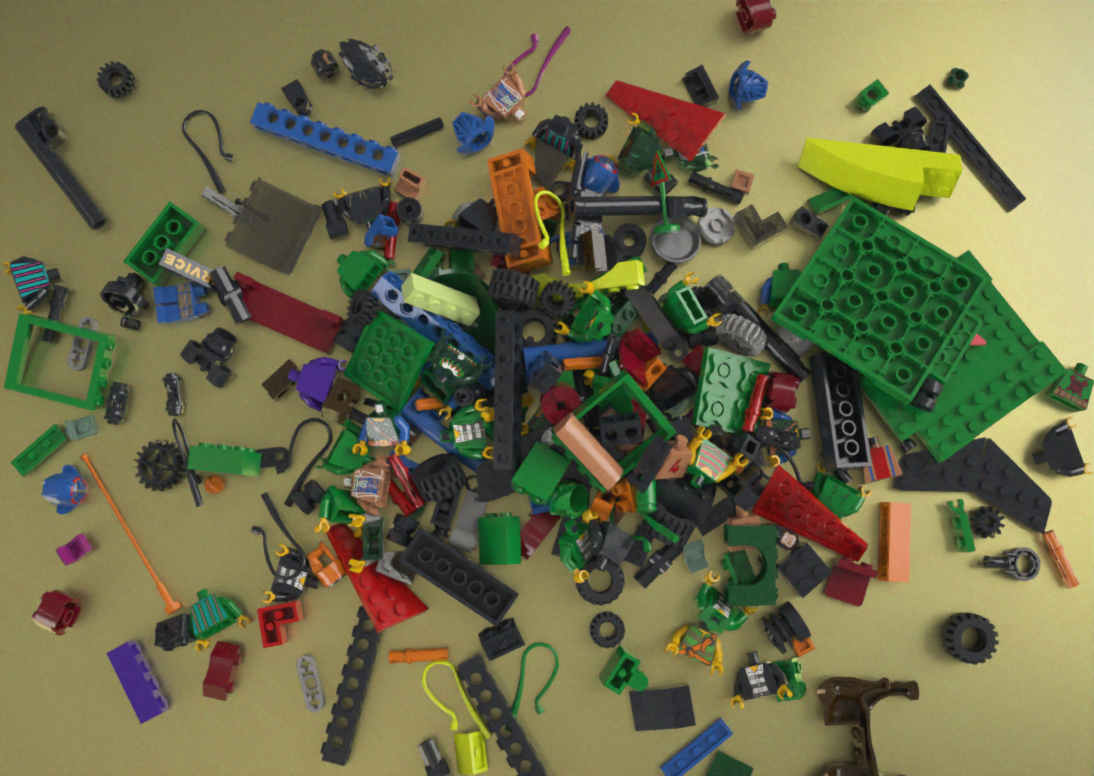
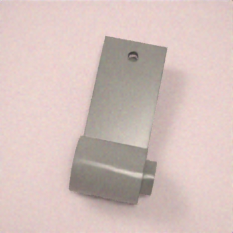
M467 490L456 525L448 542L454 548L468 553L471 550L475 551L479 541L476 539L478 518L483 517L488 502H479L477 492Z

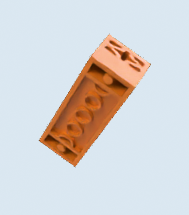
M521 148L487 159L500 231L512 233L522 238L519 258L505 256L507 268L525 273L553 265L551 247L548 245L545 249H541L538 245L542 241L535 215L534 196L530 180L531 176L536 175L533 157Z

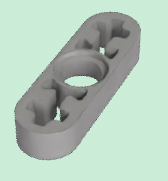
M83 317L78 323V326L85 327V324L90 323L92 328L89 329L97 331L99 329L97 320L91 317ZM79 336L74 337L67 361L68 366L72 370L83 371L87 368L95 340ZM82 339H86L88 342L85 349H80L79 342ZM77 351L82 352V353H85V354H84V355L77 354ZM75 360H80V361H82V362H81V365H80V364L77 365V364L74 363V361H75Z
M306 654L297 660L296 666L306 707L311 712H318L325 705V697L316 660L312 655ZM304 659H306L307 662H311V665L308 666L309 672L313 670L314 674H308L304 677L303 673H307L306 666L302 667ZM308 678L315 679V688L310 689L306 686ZM318 690V693L315 694V698L320 700L317 708L311 704L314 700L313 694L310 696L308 694Z

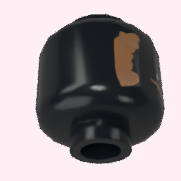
M324 49L313 53L310 62L317 76L326 79L334 77L339 66L331 51Z

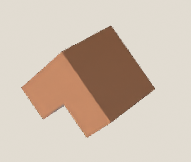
M404 166L398 176L400 180L395 186L394 191L403 198L412 197L418 200L427 186L425 178Z

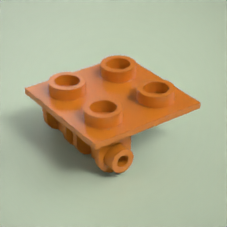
M543 186L534 189L533 196L535 197L539 191L546 189ZM541 195L537 201L541 220L551 218L558 222L560 219L559 214H561L559 204L551 196Z

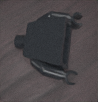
M663 363L667 369L651 385L648 398L662 415H665L668 421H671L672 415L664 411L669 410L696 392L694 388L698 389L699 379L690 370L683 367L676 368L673 364L667 366L666 363Z

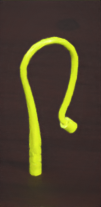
M546 190L539 191L535 195L533 202L535 215L545 239L538 245L541 249H545L549 245V235L541 220L537 204L538 198L545 194L554 198L561 208L560 259L562 273L564 276H568L571 273L565 243L564 206L557 195Z
M436 660L428 664L422 674V686L430 699L443 711L452 716L453 721L450 722L449 729L457 730L458 722L456 715L433 696L425 681L429 668L437 664H444L452 669L472 718L486 740L490 738L493 734L471 703L454 665L445 660Z

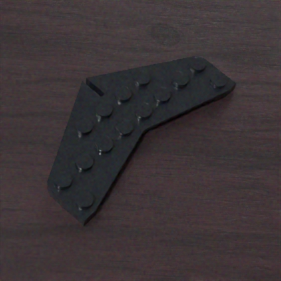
M549 421L521 438V465L535 443L538 441L542 444V436L550 428ZM560 445L559 447H549L551 450L568 459L564 454L565 449L562 445ZM603 447L617 463L628 455L615 448ZM488 459L480 464L477 468L479 502H489L515 493L516 491L513 490L511 481L517 471L493 469V459ZM573 459L562 479L591 485L588 475L585 474L583 476L576 468L578 464ZM634 468L623 477L627 478V476L634 471Z
M986 437L972 440L941 463L937 462L928 449L904 454L900 457L898 464L903 474L902 476L894 477L891 488L899 491L972 492L1023 523L1030 530L1045 533L1052 506L1051 498L991 438H987L983 455L982 451Z

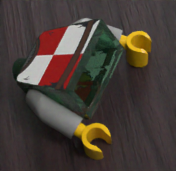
M364 513L361 515L350 514L348 516L353 518L352 523L348 524L349 526L361 527L363 524V557L360 561L355 559L349 561V564L353 565L349 569L350 571L360 573L363 566L366 567L377 560H383L384 518L380 517V515L378 517Z

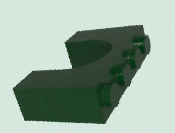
M770 523L723 524V544L727 546H753L759 551L762 558V567L755 579L746 583H724V603L726 605H776V600L778 599V589L776 588V580L778 579V569L776 568L778 550L775 546V540L778 539V530L775 528V525Z

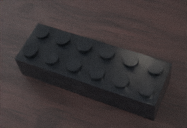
M819 352L809 357L825 472L860 470L872 466L858 371L829 352Z
M422 525L398 559L399 562L496 627L519 595L517 589Z

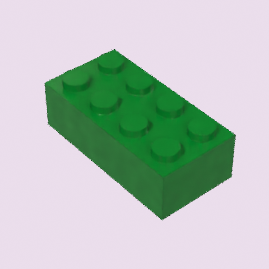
M169 201L123 262L154 285L162 287L172 274L158 267L166 248L186 256L206 227Z

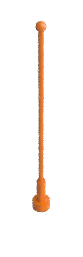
M82 454L81 460L86 463L157 585L156 589L166 604L164 611L167 616L175 613L182 608L178 601L174 602L164 584L159 582L90 464L88 455Z

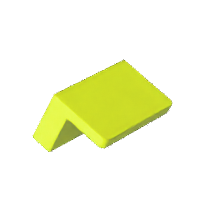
M481 730L469 733H454L458 773L475 775L487 771L485 738Z

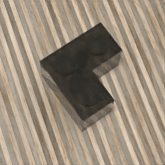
M753 204L736 212L733 217L737 228L751 251L783 234L788 228L779 211L761 220Z

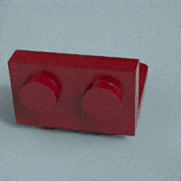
M842 555V559L834 558L831 567L833 573L828 577L824 594L858 607L862 606L870 578L876 579L878 571L872 569L873 565L861 562L860 565L853 563L854 559Z

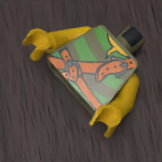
M702 620L699 626L690 623L676 630L672 635L669 645L664 649V653H667L669 649L672 651L671 658L680 653L710 667L713 665L710 669V675H713L714 670H718L719 677H721L724 671L722 666L723 652L721 640L716 633L707 628V624Z

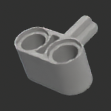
M782 326L775 332L799 359L814 345L807 338L802 340Z

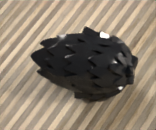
M351 38L348 39L349 42L341 41V52H338L339 56L351 72L350 78L357 81L359 85L370 89H377L379 87L384 89L388 82L394 78L391 74L392 68L389 59L385 57L383 52H380L376 44L370 46L360 40L357 41Z

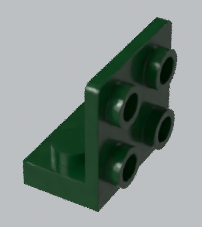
M718 750L706 776H751L753 767Z

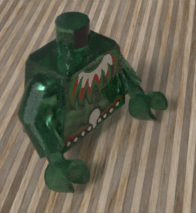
M444 328L441 332V340L437 341L431 352V366L433 368L431 374L436 378L434 385L438 389H443L447 386L451 390H455L457 387L471 386L483 375L484 369L488 370L492 367V361L490 364L484 365L483 362L487 359V356H483L480 361L481 365L478 367V363L450 343L445 344L446 341L452 338L453 331L450 337H445L443 333L446 328Z

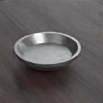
M663 217L659 218L650 231V243L654 252L660 258L670 263H684L691 260L697 254L701 245V235L694 222L687 217L684 219L668 217V223L678 224L681 232L654 235V227L664 225Z

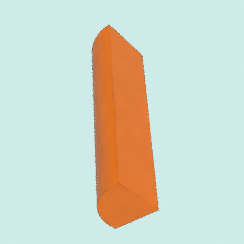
M880 502L878 580L909 582L910 503Z

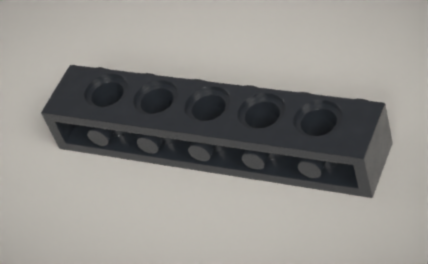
M410 223L407 242L420 247L519 258L522 238L505 232Z

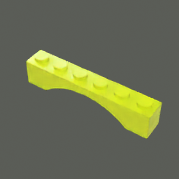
M632 260L617 263L604 276L591 281L594 290L597 289L601 293L603 291L618 293L620 289L627 288V291L638 290V286H645L643 262ZM548 274L531 276L540 283L536 303H539V296L545 285L549 282L552 283L553 280H556L558 283V279ZM586 283L569 284L567 286L568 288L571 286L574 288L572 292H576V298L584 297L583 294H589L579 290V287H583L586 290ZM558 294L551 295V298H554V301L564 300Z

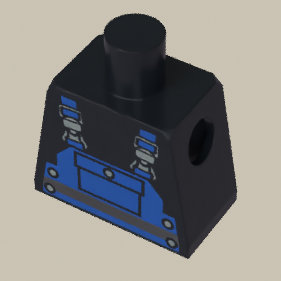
M545 350L522 379L545 395L562 375L561 361Z

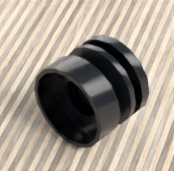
M789 601L777 607L778 618L772 612L768 613L771 622L765 616L759 618L765 635L781 654L787 652L784 643L790 649L794 648L791 640L792 637L799 643L811 637L806 623Z

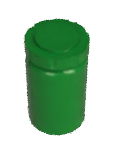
M653 479L644 493H640L636 489V505L638 506L636 507V512H656V479Z

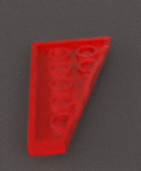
M618 80L614 82L605 95L635 119L636 116L631 113H636L638 119L649 127L655 135L690 162H692L727 115L720 111Z
M777 464L760 493L758 501L752 507L751 512L859 562L867 550L868 544Z
M338 523L330 526L326 535L377 633L429 610L380 558L366 567L363 566L360 573L350 571L349 569L353 565H350L349 561L351 559L360 561L362 557L367 555L368 546L364 544L363 556V541L359 537L356 538L354 532L346 524Z

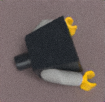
M494 198L488 203L483 199L463 203L452 215V220H446L444 226L447 227L453 223V227L456 228L458 225L460 228L501 232Z

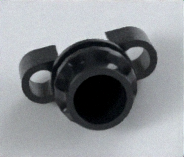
M912 107L903 113L904 120L900 122L894 120L891 127L884 122L875 127L870 133L872 139L879 146H890L895 143L893 147L923 151H930L931 148L927 142V135L922 129L927 123V119L917 107Z
M217 327L213 332L208 333L200 343L195 340H189L180 356L188 364L197 362L201 366L200 370L202 372L207 371L209 373L206 379L214 386L223 388L233 375V372L222 362H229L231 360L238 340L226 329Z

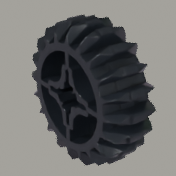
M156 440L154 444L150 441L148 442V447L142 446L143 452H137L140 458L134 459L138 466H135L133 469L139 471L135 476L137 478L142 477L139 483H145L146 489L152 487V491L159 489L161 492L165 491L166 488L171 490L173 485H179L177 478H184L181 472H186V470L182 468L184 463L181 454H179V448H175V443L171 442L169 444L168 440L163 442ZM159 451V454L156 455V458L150 461V457L155 452ZM167 453L171 455L173 459V465L169 463V455H167ZM154 463H155V464H159V463H160V464H163V466H167V468H165V467L160 468V467H158L157 465H154ZM147 466L152 469L153 478L150 476ZM167 471H172L168 478L161 481Z

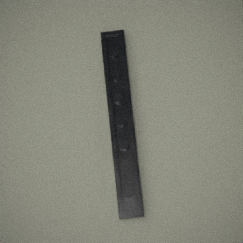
M931 84L914 96L932 119L951 122L949 140L1010 212L1026 200V197Z

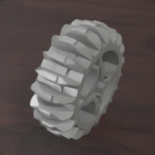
M735 314L723 315L718 323L720 321L722 323L716 326L717 339L722 341L723 345L746 356L758 355L764 349L767 341L766 334L760 329V326L755 325L748 318L745 319Z

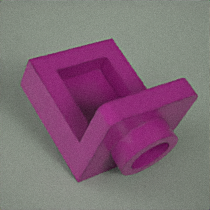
M81 533L66 545L58 547L56 552L64 565L67 566L80 561L93 548L84 534Z

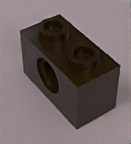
M338 377L322 405L321 417L343 425L346 418L349 419L351 417L353 405H357L360 400V385Z

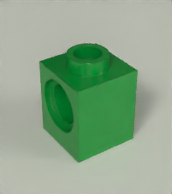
M877 79L863 89L855 99L861 109L869 112L884 101L890 93ZM867 94L873 95L875 100L869 99Z

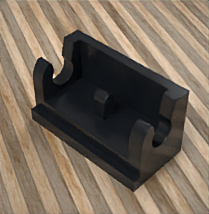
M703 64L685 73L686 76L682 78V81L694 104L706 108L717 104L719 96Z

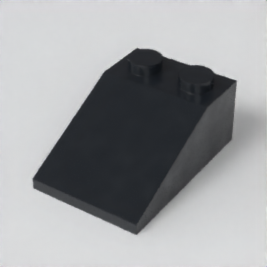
M687 682L646 688L641 692L636 690L629 691L635 731L678 729L696 726L690 687Z

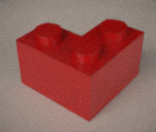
M301 600L257 609L263 648L279 646L288 642L285 624L304 619Z

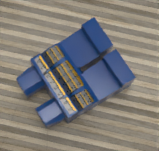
M191 282L167 287H153L155 304L159 305L156 306L157 321L161 325L167 326L194 319H202L201 315L210 313L209 304L207 302L200 303L199 297L207 296L206 288Z

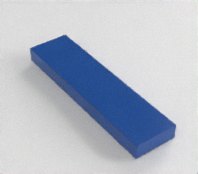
M719 717L659 767L666 776H683L731 737L733 732L722 718Z

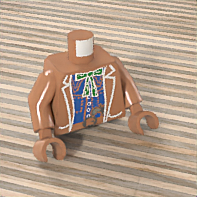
M508 61L511 64L509 70H506L502 65V69L507 74L482 98L473 94L477 98V102L474 104L469 100V104L476 106L486 117L491 116L496 120L504 119L507 121L511 116H514L520 122L527 115L521 108L525 103L523 99L525 97V89L522 79L517 71H514V64Z
M378 455L377 459L363 465L361 469H356L354 478L345 477L344 488L352 489L351 496L356 498V503L369 514L378 517L380 515L377 513L378 509L386 507L392 470L384 468L390 467V464H386L387 458H390L388 455Z

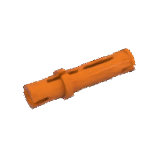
M1054 530L1046 531L1042 536L1049 548V555H1052L1067 588L1070 589L1078 586L1080 583L1065 555L1064 546L1058 541Z
M448 647L420 650L407 648L402 651H389V664H411V662L449 659Z

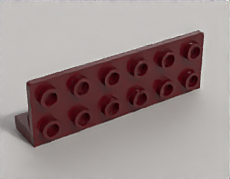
M236 271L234 279L238 281L237 285L243 293V301L252 316L249 320L326 354H330L335 344L332 339L337 332L341 331V325L345 321L342 317L324 309L321 310Z

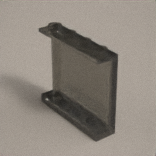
M258 177L257 181L254 180L250 186L249 191L252 192L249 198L245 197L242 202L241 208L243 210L241 214H237L233 221V225H235L233 231L227 233L224 241L227 242V248L291 277L323 209L317 204L313 205Z

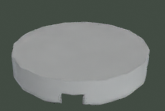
M711 207L708 209L705 217H699L698 229L701 236L707 242L714 245L728 242L734 235L735 221L732 215L725 209Z

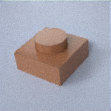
M736 169L730 188L749 194L754 174Z

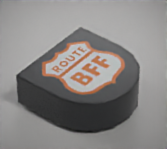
M784 528L782 540L777 545L786 550L796 549L799 545L798 535Z

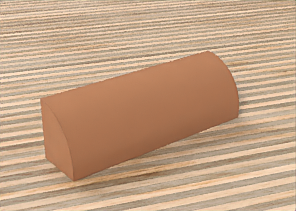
M570 412L553 427V430L597 480L609 490L620 479L623 469Z

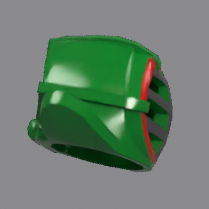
M574 480L560 482L549 499L550 514L577 519L584 510H588L590 495L584 484Z

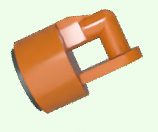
M320 541L318 543L319 546L307 555V560L310 562L313 573L323 586L330 588L345 577L347 573L339 558L335 559L324 543ZM324 553L331 561L326 567L318 559Z

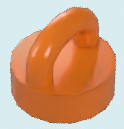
M211 475L206 478L204 487L208 493L218 494L224 490L225 481L219 475Z

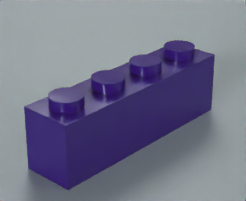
M132 640L109 651L107 656L140 724H143L169 709L167 707V699L164 695H161L158 689L159 683L150 672V664L147 660H144L141 654V646L135 640Z

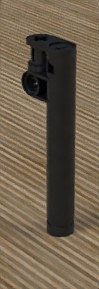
M41 106L34 109L16 123V131L84 221L87 222L91 230L100 229L107 223V218L55 151L56 148L66 141L67 135L65 131L59 127L54 119L49 117L46 107Z
M661 196L571 197L569 200V213L571 216H663ZM666 196L669 218L684 219L691 215L697 217H705L707 215L708 203L705 198L697 196Z
M721 273L703 287L704 291L708 290L715 297L716 305L724 315L735 314L754 322L755 325L760 326V329L767 336L764 349L787 374H792L795 378H799V384L811 374V371L804 366L805 364Z

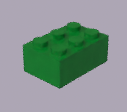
M199 442L198 446L190 445L187 469L259 477L262 454L255 453V449Z

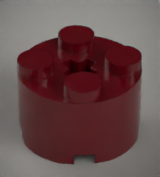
M770 0L736 1V6H739V12H736L737 21L743 32L747 31V35L770 28L773 19H776V10L772 8Z
M769 371L767 376H770L765 391V405L762 408H771L774 411L784 413L789 412L790 409H795L797 404L795 392L799 387V378H795L792 374Z
M556 382L545 395L542 393L540 395V406L543 415L549 422L556 425L581 405L578 393L573 386L566 382ZM557 401H558V402H562V401H563L564 404L557 406V403H556V402H557Z
M60 590L47 591L42 595L41 603L32 615V621L37 626L58 636L64 635L66 633L64 630L67 627L71 628L77 621L81 611L78 603L81 602L79 599Z

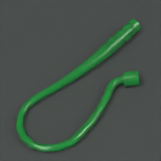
M620 498L616 499L614 506L610 512V521L613 524H615V504L616 502L620 501ZM639 513L657 532L673 543L678 542V535L657 523L646 513ZM630 535L635 540L644 541L643 548L645 553L652 551L651 543L648 542L647 538Z
M544 642L533 643L523 652L518 688L511 707V713L514 718L517 717L521 702L525 659L527 653L538 646L548 648L555 657V667L545 687L535 698L536 707L534 708L539 715L544 712L542 705L539 704V699L552 684L559 668V656L550 644ZM508 725L505 726L506 731H512Z

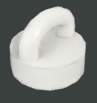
M553 427L548 428L544 432L541 440L542 444L548 448L557 446L551 439L553 436L551 429Z

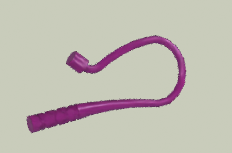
M566 26L552 45L540 69L534 87L525 93V97L533 94L537 89L550 60L571 33L572 29ZM538 34L531 35L533 47L517 57L512 62L514 66L537 48L539 42Z

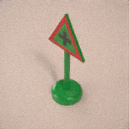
M656 150L651 187L660 184L664 225L654 227L653 232L654 235H666L681 231L678 224L668 223L664 182L671 180V177L659 150Z

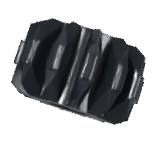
M980 506L979 511L974 510L973 514L975 517L969 518L971 521H974V524L970 525L971 528H976L974 534H981V537L984 539L988 536L995 538V533L1001 534L1002 532L999 527H1004L1005 525L1000 523V521L1005 517L998 516L1000 510H993V506H987V508Z

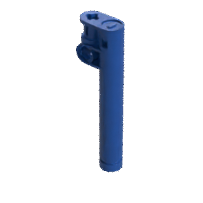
M652 332L644 333L659 346V342ZM608 337L603 338L601 341L594 339L592 342L583 344L574 341L522 348L524 375L545 350L561 361L562 371H564L562 366L563 359L602 356V351L606 348Z
M421 386L400 412L401 416L445 451L456 455L461 463L477 474L478 466L488 460V458L470 459L459 454L458 450H454L452 442L441 443L440 431L450 430L441 423L447 412H443L439 417V413L435 409L416 410L415 402L417 399L432 398L423 391L424 388Z

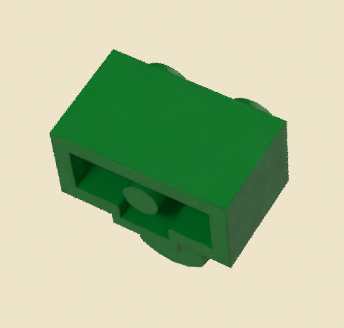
M619 645L599 676L603 686L618 695L622 693L626 685L639 692L645 690L648 686L647 676L637 669L641 663L640 659L636 654Z

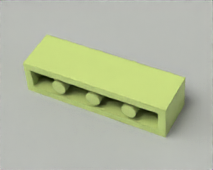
M411 273L401 285L405 303L470 326L480 314L475 297Z

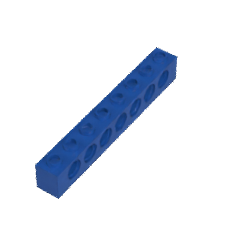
M267 102L265 104L257 103L250 120V124L254 129L393 178L401 158L394 147L380 146L377 141L371 139L369 141L363 140L361 136L355 133L351 135L346 134L344 130L338 127L332 129L321 121L315 123L304 115H293L291 111L284 108L282 110L276 109L274 105ZM278 117L276 122L270 123L272 118ZM291 123H295L294 128L288 129ZM307 130H313V132L310 135H305V132ZM324 136H330L328 141H322ZM342 142H348L346 147H339ZM359 148H365V151L362 154H357V150ZM377 154L383 155L380 160H374Z
M388 271L381 276L370 293L418 333L434 342V346L447 357L451 358V360H456V364L459 362L460 367L463 366V370L465 368L469 375L491 391L495 387V357L490 351L478 344L471 335L466 334L460 329L458 324L450 321L448 318L416 306L412 308L408 303H405L401 285L404 282L397 274ZM448 345H453L478 363V365L472 367L465 360L457 359V354L447 350Z

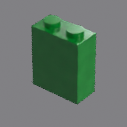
M537 441L513 477L511 486H513V490L517 493L528 495L533 503L545 506L569 469L571 461Z
M509 512L500 513V517L497 516V513H486V517H479V565L521 564L520 516H512V513Z

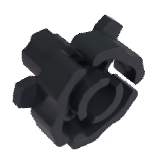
M134 272L128 273L126 278L118 276L117 281H108L100 292L101 299L109 308L118 314L126 311L124 314L127 317H135L141 308L147 309L150 305L138 293L144 283V279Z

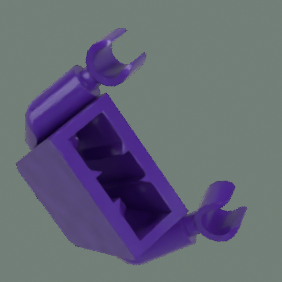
M320 357L310 360L308 364H303L301 371L291 369L288 380L297 382L296 390L299 391V397L308 407L322 412V405L333 387L337 371L345 370V368L342 369L340 367V362H347L345 359L336 360Z

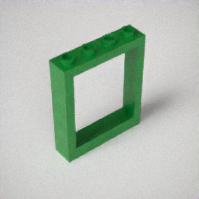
M19 313L4 389L91 411L100 409L104 403L103 393L104 388L108 384L107 374L112 366L111 356L112 351L116 347V335L29 313ZM34 325L99 341L86 400L22 384Z
M625 369L571 412L579 419L622 384L659 428L618 462L623 469L620 479L637 466L655 435L668 441L677 433ZM552 428L553 436L551 439L558 447L562 445L565 449L564 454L570 461L575 460L578 464L576 468L583 476L585 474L588 475L590 478L589 483L595 490L599 488L604 493L607 489L560 440Z

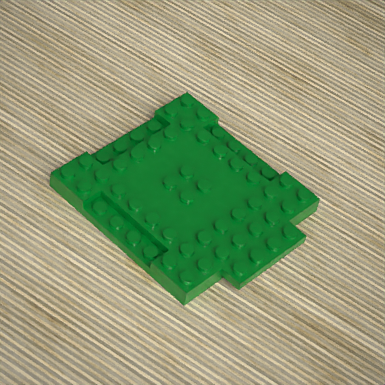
M853 196L773 314L771 320L802 340L807 338L874 381L872 384L908 405L927 376L943 385L948 381L984 322L968 310L988 280V277Z
M967 250L957 259L988 277V280L968 310L984 321L977 334L986 341V345L969 346L948 381L943 385L940 397L935 398L937 404L934 411L925 412L910 404L905 405L872 384L874 382L872 379L864 374L859 375L862 393L900 442L916 433L938 463L948 459L974 440L975 437L1068 372L1043 341L1039 342L992 284V277L970 250Z

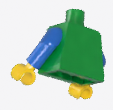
M780 263L778 270L772 272V276L767 278L761 288L760 303L762 304L757 313L760 315V310L764 308L767 311V317L770 313L767 304L770 307H779L800 276L801 271L798 269L790 270L788 263Z

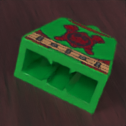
M1077 363L1074 370L1066 369L1068 372L1052 383L1045 396L1077 412L1087 410L1094 385V380L1085 376L1089 367L1083 363Z

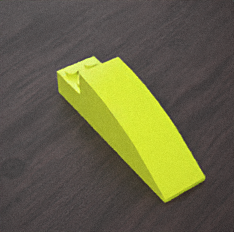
M808 137L805 139L798 163V168L839 190L872 202L913 211L919 195L950 198L962 173L961 155Z

